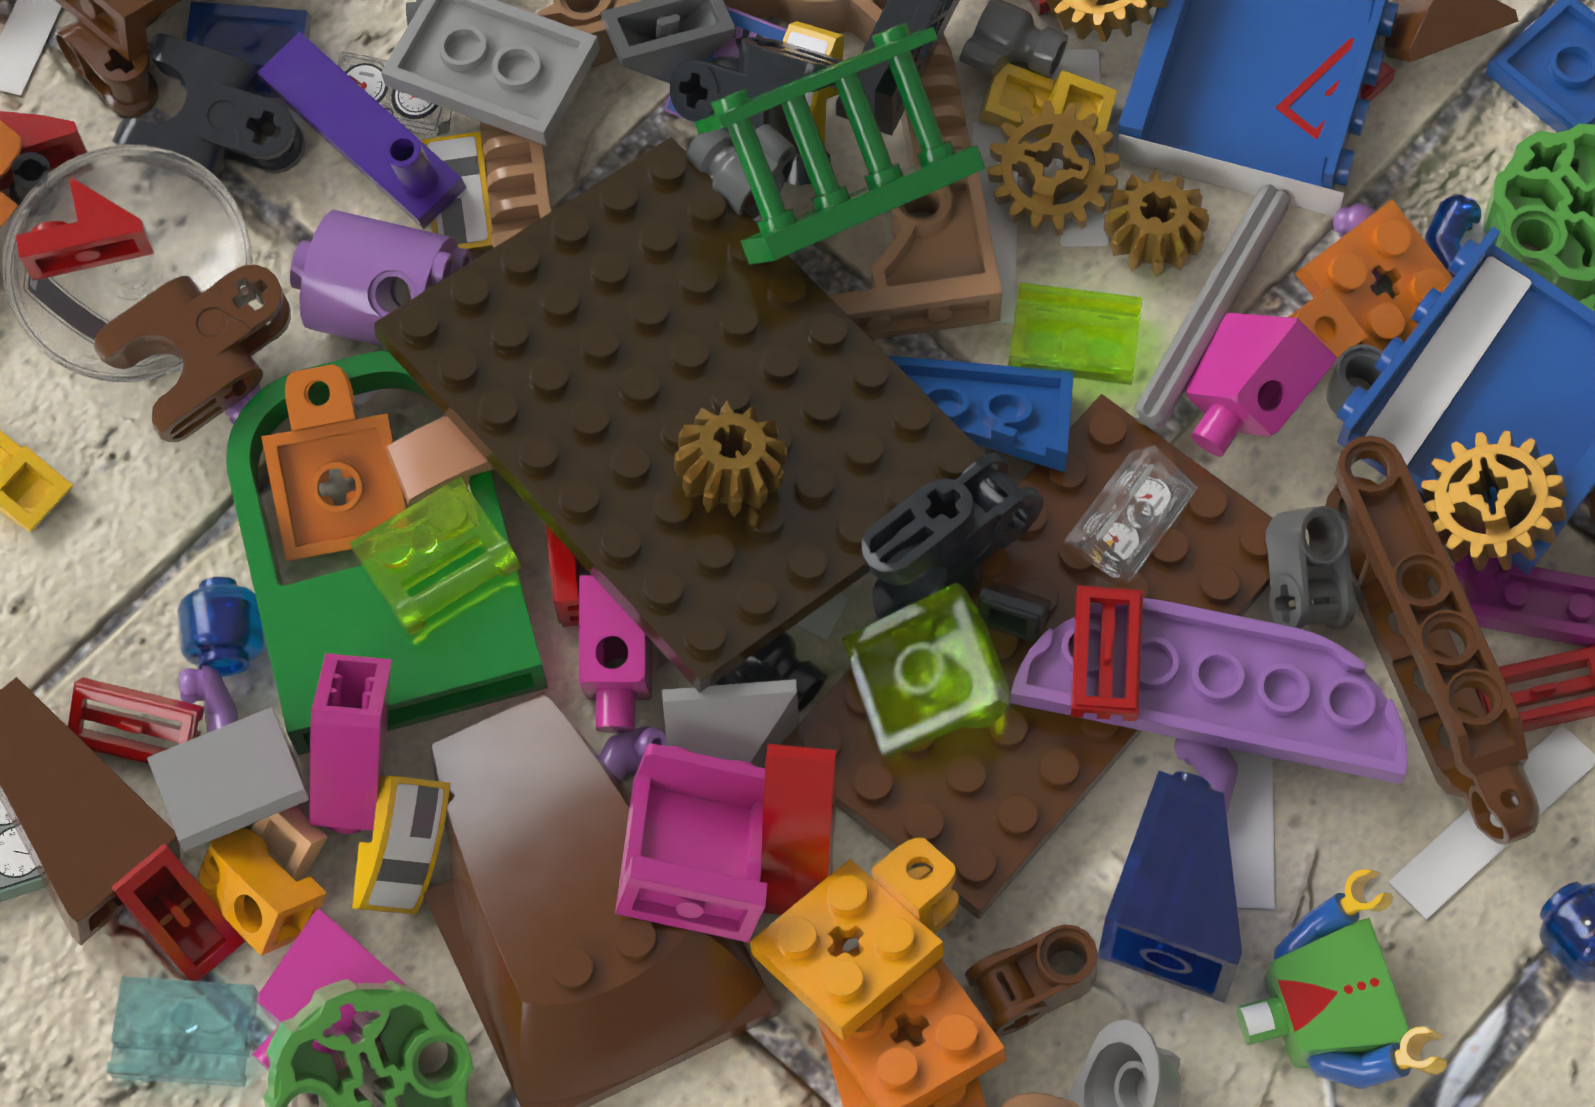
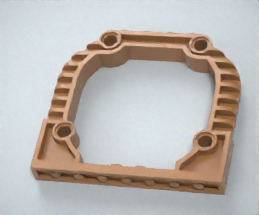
M553 0L554 4L539 11L537 15L597 36L600 50L591 67L611 62L617 57L601 20V11L642 0ZM888 0L723 1L725 6L759 19L779 16L788 25L798 21L835 33L851 32L866 44ZM582 10H592L587 13H578ZM943 33L921 80L944 142L951 140L955 150L970 147L971 144L951 48ZM905 109L901 122L909 165L913 167L919 164L916 153L921 151ZM480 121L494 248L549 214L553 209L544 145ZM979 172L892 209L891 234L894 241L886 252L871 266L872 289L828 295L872 340L1000 321L1002 289ZM917 211H926L933 215L927 218H916L910 214Z

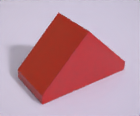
M164 843L111 887L134 919L193 985L245 942Z

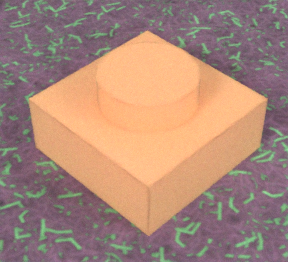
M296 806L257 821L251 828V831L259 835L267 844L268 854L295 881L306 878L328 838L318 826L309 825V818Z

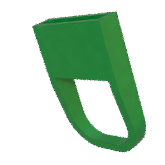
M387 350L364 353L305 368L310 369L326 365L341 367L350 380L354 396L374 390L392 388L412 391L434 402ZM289 374L271 382L249 400L241 410L231 429L226 450V466L285 727L298 755L310 752L311 710L325 653L392 659L387 731L548 688L491 470L470 476L469 485L481 531L477 535L283 586L260 492L258 467L264 448L261 436L271 435L289 417L285 399V384ZM322 381L314 383L308 393L310 401L315 405L326 403L330 397V389L327 384Z

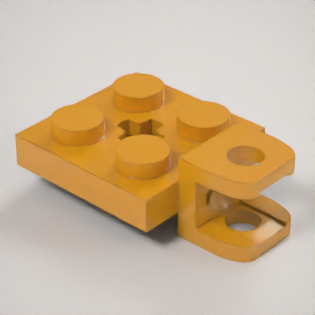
M914 838L895 848L872 867L873 878L852 859H849L749 941L752 955L843 1041L945 956L943 941L935 934L949 923L959 908L958 893L951 889L956 880V868L948 858L925 838ZM916 863H926L933 868V872L927 866L916 867L909 871L908 869ZM843 938H856L859 940L858 945L861 953L858 956L853 957L846 952L838 957L831 955L835 949L834 943Z

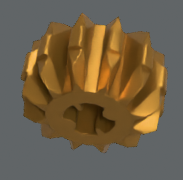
M1157 168L1150 174L1149 182H1144L1131 174L1130 178L1126 181L1125 190L1114 189V193L1109 198L1108 209L1110 211H1108L1104 218V231L1107 236L1111 237L1110 249L1113 256L1129 254L1128 265L1131 272L1143 262L1151 264V270L1156 277L1163 271L1164 263L1167 262L1181 271L1183 266L1187 264L1188 255L1198 256L1204 245L1205 237L1203 234L1208 230L1209 224L1208 210L1201 208L1203 197L1200 194V189L1183 191L1185 181L1181 173L1170 182L1161 181L1162 176Z
M726 401L721 407L720 415L718 416L701 407L695 417V425H684L679 433V450L675 453L674 469L677 471V476L683 477L682 488L685 491L686 497L704 495L703 505L707 513L717 506L718 503L728 504V509L733 517H735L741 511L743 501L760 510L766 502L767 492L777 493L782 485L784 475L782 467L786 465L787 459L785 442L777 440L779 430L776 427L775 420L757 423L758 413L754 405L744 414L734 413L733 408Z

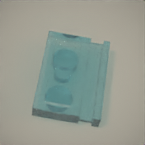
M122 976L111 1038L113 1049L111 1061L107 1063L106 1072L116 1079L245 1087V1068L247 1057L250 1056L258 990L254 985Z

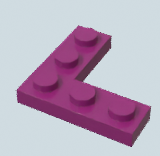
M1470 553L1459 562L1452 563V567L1480 627L1583 647L1595 645V578L1534 567L1530 574L1526 575L1512 564L1511 569L1503 570L1498 557L1489 558L1483 571L1475 569Z

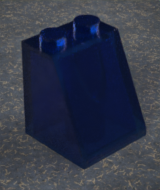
M1158 771L1105 917L1098 958L1225 1003L1242 955V945L1224 793L1212 789V785L1198 775L1182 771L1171 775Z

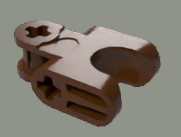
M256 264L243 265L232 270L204 292L200 290L191 277L179 276L166 282L107 323L97 333L94 349L104 363L118 369L134 367L137 363L151 355L169 354L183 360L182 372L176 385L158 398L152 410L153 429L159 437L167 442H180L239 402L261 382L263 370L252 356L272 341L278 339L287 330L291 321V307L276 275L269 269ZM256 299L263 306L254 310L248 303Z

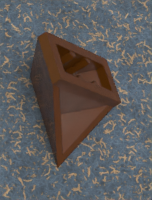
M1392 0L1399 2V7L1391 37H1385L1384 48L1388 58L1413 62L1518 22V17L1515 9L1498 0Z

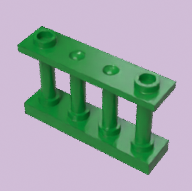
M907 23L887 29L872 36L875 48L750 99L747 89L711 102L715 114L694 122L698 134L727 127L762 217L757 222L760 233L740 241L749 264L771 262L986 169L977 145L954 150L951 140L944 142L910 50L938 39L933 27L910 33ZM886 60L889 63L921 151L916 153L919 164L901 171L899 163L892 164L858 74L859 71ZM835 82L869 172L863 176L867 186L850 194L846 185L839 187L804 95ZM780 104L816 195L811 198L814 209L795 217L792 208L785 209L750 118Z

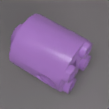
M333 209L323 217L312 241L303 240L297 246L290 268V284L292 288L300 290V317L305 328L384 347L375 338L374 322L471 262V252L468 249L459 248L456 239L449 236Z

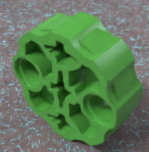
M1577 124L1570 130L1556 133L1540 130L1516 145L1511 161L1496 176L1486 205L1483 231L1486 234L1492 227L1500 231L1495 244L1498 248L1579 302L1595 294V125ZM1572 165L1577 166V173L1571 167ZM1520 243L1534 245L1540 251L1525 249Z
M345 979L316 990L309 1004L302 1008L293 1018L281 1021L266 1052L270 1061L268 1089L263 1096L265 1107H288L294 1097L308 1092L318 1095V1107H374L358 1089L363 1085L362 1073L364 1072L359 1055L379 1076V1078L373 1081L375 1091L373 1096L377 1107H397L394 1099L397 1096L400 1097L403 1107H468L466 1102L468 1078L474 1067L464 1037L452 1028L436 1011L434 1003L412 988L392 980L379 984L354 983L349 979ZM349 1004L354 1010L361 1013L351 1018L353 1029L344 1033L334 1023L341 1019L339 1008ZM378 1035H379V1038H380V1041H381V1044H382V1047H383L385 1056H384L382 1053L379 1054V1052H378V1049H377V1046H376V1043H375V1039L377 1038ZM314 1040L330 1049L337 1050L343 1068L336 1071L331 1054L313 1048ZM433 1042H445L448 1055L443 1066L432 1073L420 1072L418 1059L422 1050Z

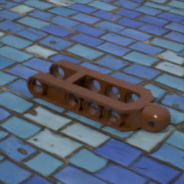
M1372 435L1358 437L1349 442L1341 451L1335 472L1337 484H1335V487L1328 495L1325 506L1333 507L1337 511H1339L1338 507L1344 501L1347 506V513L1352 524L1348 522L1347 524L1350 531L1351 574L1356 601L1436 783L1447 794L1465 799L1477 828L1494 842L1507 845L1525 839L1535 832L1539 824L1540 809L1537 796L1524 770L1528 754L1521 716L1401 453L1395 445L1384 438ZM1360 459H1373L1383 465L1387 478L1384 482L1377 484L1370 479L1354 477L1351 466ZM1431 576L1437 582L1439 590L1434 597L1428 586ZM1392 612H1394L1397 618V625L1402 636L1393 632L1389 626L1387 618ZM1448 630L1454 631L1463 640L1465 647L1463 654L1459 655ZM1418 668L1424 679L1423 684L1427 693L1421 691L1414 683L1413 673ZM1475 689L1481 690L1489 698L1491 703L1489 714L1486 715ZM1442 726L1445 727L1453 751L1444 747L1439 739L1438 732ZM1491 814L1495 816L1501 827H1496L1491 823Z

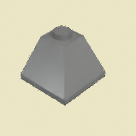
M796 679L709 686L700 693L694 687L662 690L667 746L682 747L693 753L729 761H746L756 767L765 768L767 745H780L799 725Z

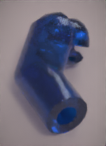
M1462 194L1452 195L1440 202L1425 233V242L1453 278L1455 275L1448 268L1462 248L1460 241L1466 231L1472 230V223L1478 224L1481 220L1480 205L1476 200L1467 198Z

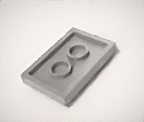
M423 0L383 68L381 75L387 87L547 146L595 60L600 47L598 38L595 35L499 0Z

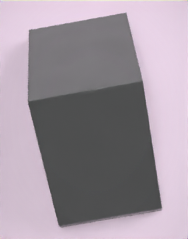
M642 0L601 11V20L621 66L669 84L673 72L680 64L688 60L708 59L732 39L736 31L723 0Z

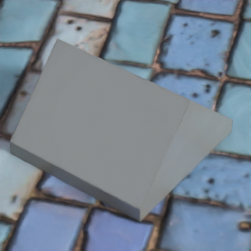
M273 707L147 757L183 852L309 800L292 746Z

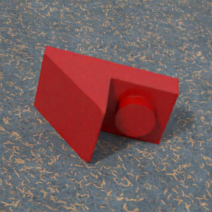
M73 178L69 179L77 222L68 224L63 221H48L35 226L32 232L15 235L19 258L33 281L155 254L153 243L140 218Z

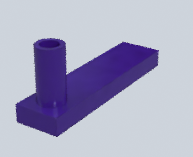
M301 32L257 72L262 82L422 229H425L467 188L463 179Z

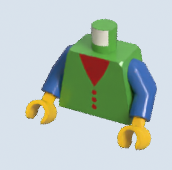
M1360 869L1353 872L1345 883V894L1337 893L1307 913L1275 948L1274 961L1270 963L1264 978L1270 998L1237 1006L1238 1022L1248 1046L1283 1036L1291 1063L1295 1068H1310L1317 1077L1357 1089L1369 1088L1408 1076L1411 1067L1433 1075L1443 1072L1447 1066V1060L1438 1056L1422 1061L1421 1050L1423 1046L1429 1041H1438L1443 1036L1426 1027H1415L1409 1030L1370 918L1359 920V911L1361 910L1380 912L1386 910L1392 904V893L1383 892L1377 895L1371 902H1368L1364 897L1366 883L1376 878L1380 874L1379 871Z

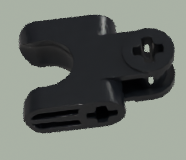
M158 33L152 37L147 50L148 56L153 60L160 72L186 84V100L182 109L174 117L166 121L149 123L135 118H125L121 121L112 142L122 152L134 159L161 161L176 165L194 173L210 184L219 183L227 160L274 174L289 171L298 164L305 149L303 132L284 105L273 99L253 94L259 80V75L257 74L259 70L256 67L234 56L167 34ZM277 128L280 132L278 138L267 137L264 144H262L260 141L261 136H272ZM142 161L202 181L201 179L190 174L189 172H186L174 166L156 162Z
M746 37L742 38L739 58L723 56L711 61L688 60L680 64L673 72L670 80V98L673 107L680 116L696 122L715 114L711 102L744 89H747L748 95L752 99L843 60L775 39ZM833 82V83H830V84H828V85H826V86H823V87L818 88V89H816V90H814V91H811V92H816V91L825 89V88H827V87H831V88H837V87H836V85H835V82ZM781 104L751 116L750 118L755 130L762 125L770 124L796 148L794 157L782 170L785 177L784 182L798 186L811 184ZM826 151L829 161L831 162L830 154Z
M994 453L982 456L974 461L956 480L944 478L925 484L866 530L862 538V553L868 570L879 578L872 590V601L876 618L883 627L903 635L916 633L979 582L983 571L982 563L1000 548L1003 547L1005 549L1036 521L1043 508L1044 499L1034 487L1026 486L1019 488L1007 476L1009 466L1001 456Z

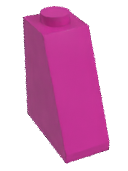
M325 653L311 710L309 825L324 826L333 832L342 834L357 833L361 830L373 831L379 777L384 776L392 659Z

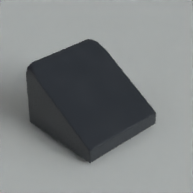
M989 582L982 587L979 595L976 622L981 626L1034 643L1041 636L1052 602L1047 598L997 582Z

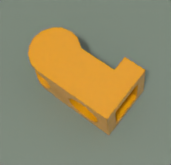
M240 828L211 840L196 876L197 883L219 908L222 916L260 956L294 942L311 916L318 909H321L327 892L311 876L295 881L268 854L267 844L255 832L246 828Z

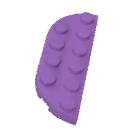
M1143 598L1140 696L1137 721H1123V716L1111 715L1110 720L1096 719L1097 714L1084 713L1083 716L1084 719L1396 784H1402L1407 772V743L1398 710L1393 700H1387L1379 686L1365 672L1367 666L1354 654L1337 643L1310 631L1168 601ZM1101 603L1090 605L1086 696H1097ZM1116 604L1112 698H1124L1128 605ZM1074 617L1065 621L1054 630L1050 628L1032 646L1017 672L1009 703L1070 715Z

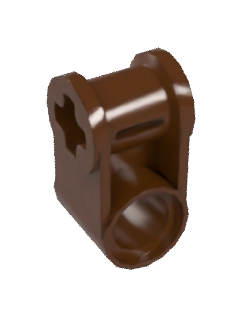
M78 19L55 33L56 41L71 67L80 77L85 78L116 114L125 117L140 116L155 106L159 98V88L154 77L148 71L150 68V58L147 51L128 61Z
M1064 924L1053 927L1015 947L1000 950L981 959L965 972L964 977L970 986L978 987L994 1019L990 1027L997 1037H1001L1031 1025L1043 1015L1088 993L1096 981L1098 951L1095 941L1087 931L1078 926ZM1066 950L1079 954L1085 961V966L1077 974L1067 976L1053 971L1048 962L1057 952ZM1001 983L1005 986L1012 1001L1008 999Z

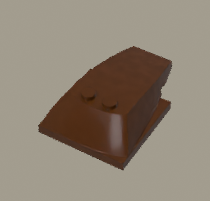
M545 692L431 744L430 753L435 781L450 783L444 825L448 834L452 856L450 863L452 878L428 889L423 895L521 1107H590L778 1016L777 1008L743 941L615 914L632 792L624 783L617 779L592 746Z

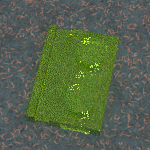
M1020 282L1008 366L1074 372L1073 378L1132 385L1143 297Z

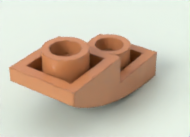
M447 416L403 436L388 445L386 449L387 456L408 506L469 487L470 476L495 469Z

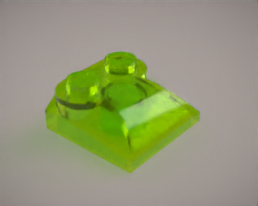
M958 583L842 638L881 754L885 757L921 745L961 727L972 729L987 727L996 722L1002 716L1006 707L1009 706V687L986 624L967 590Z

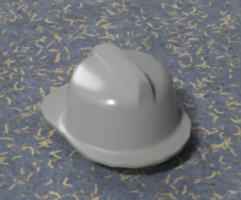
M1129 1019L1111 1022L1098 1033L1089 1050L1085 1064L1066 1099L1074 1101L1079 1107H1179L1181 1097V1081L1178 1072L1180 1058L1170 1050L1157 1047L1153 1036L1142 1024Z

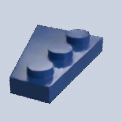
M888 355L976 445L1066 472L1074 372Z

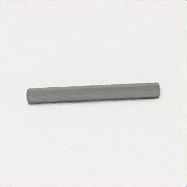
M1265 185L1257 192L1135 404L1134 418L1139 424L1146 425L1152 430H1160L1166 425L1221 321L1232 309L1287 212L1290 197L1285 190H1278L1273 185Z

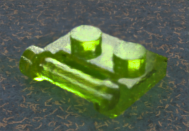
M461 477L350 542L354 555L409 636L427 626L425 619L499 574L505 579L521 569V565L513 550L498 533ZM478 546H481L485 552L413 597H410L405 592V590Z

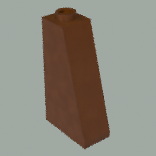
M17 677L0 689V800L71 936L82 946L125 908L111 887L163 843L180 860V844L174 829Z

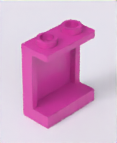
M647 745L633 780L615 914L749 942L765 908L768 884L760 882L765 768L756 767L746 761H729L693 753L678 746Z

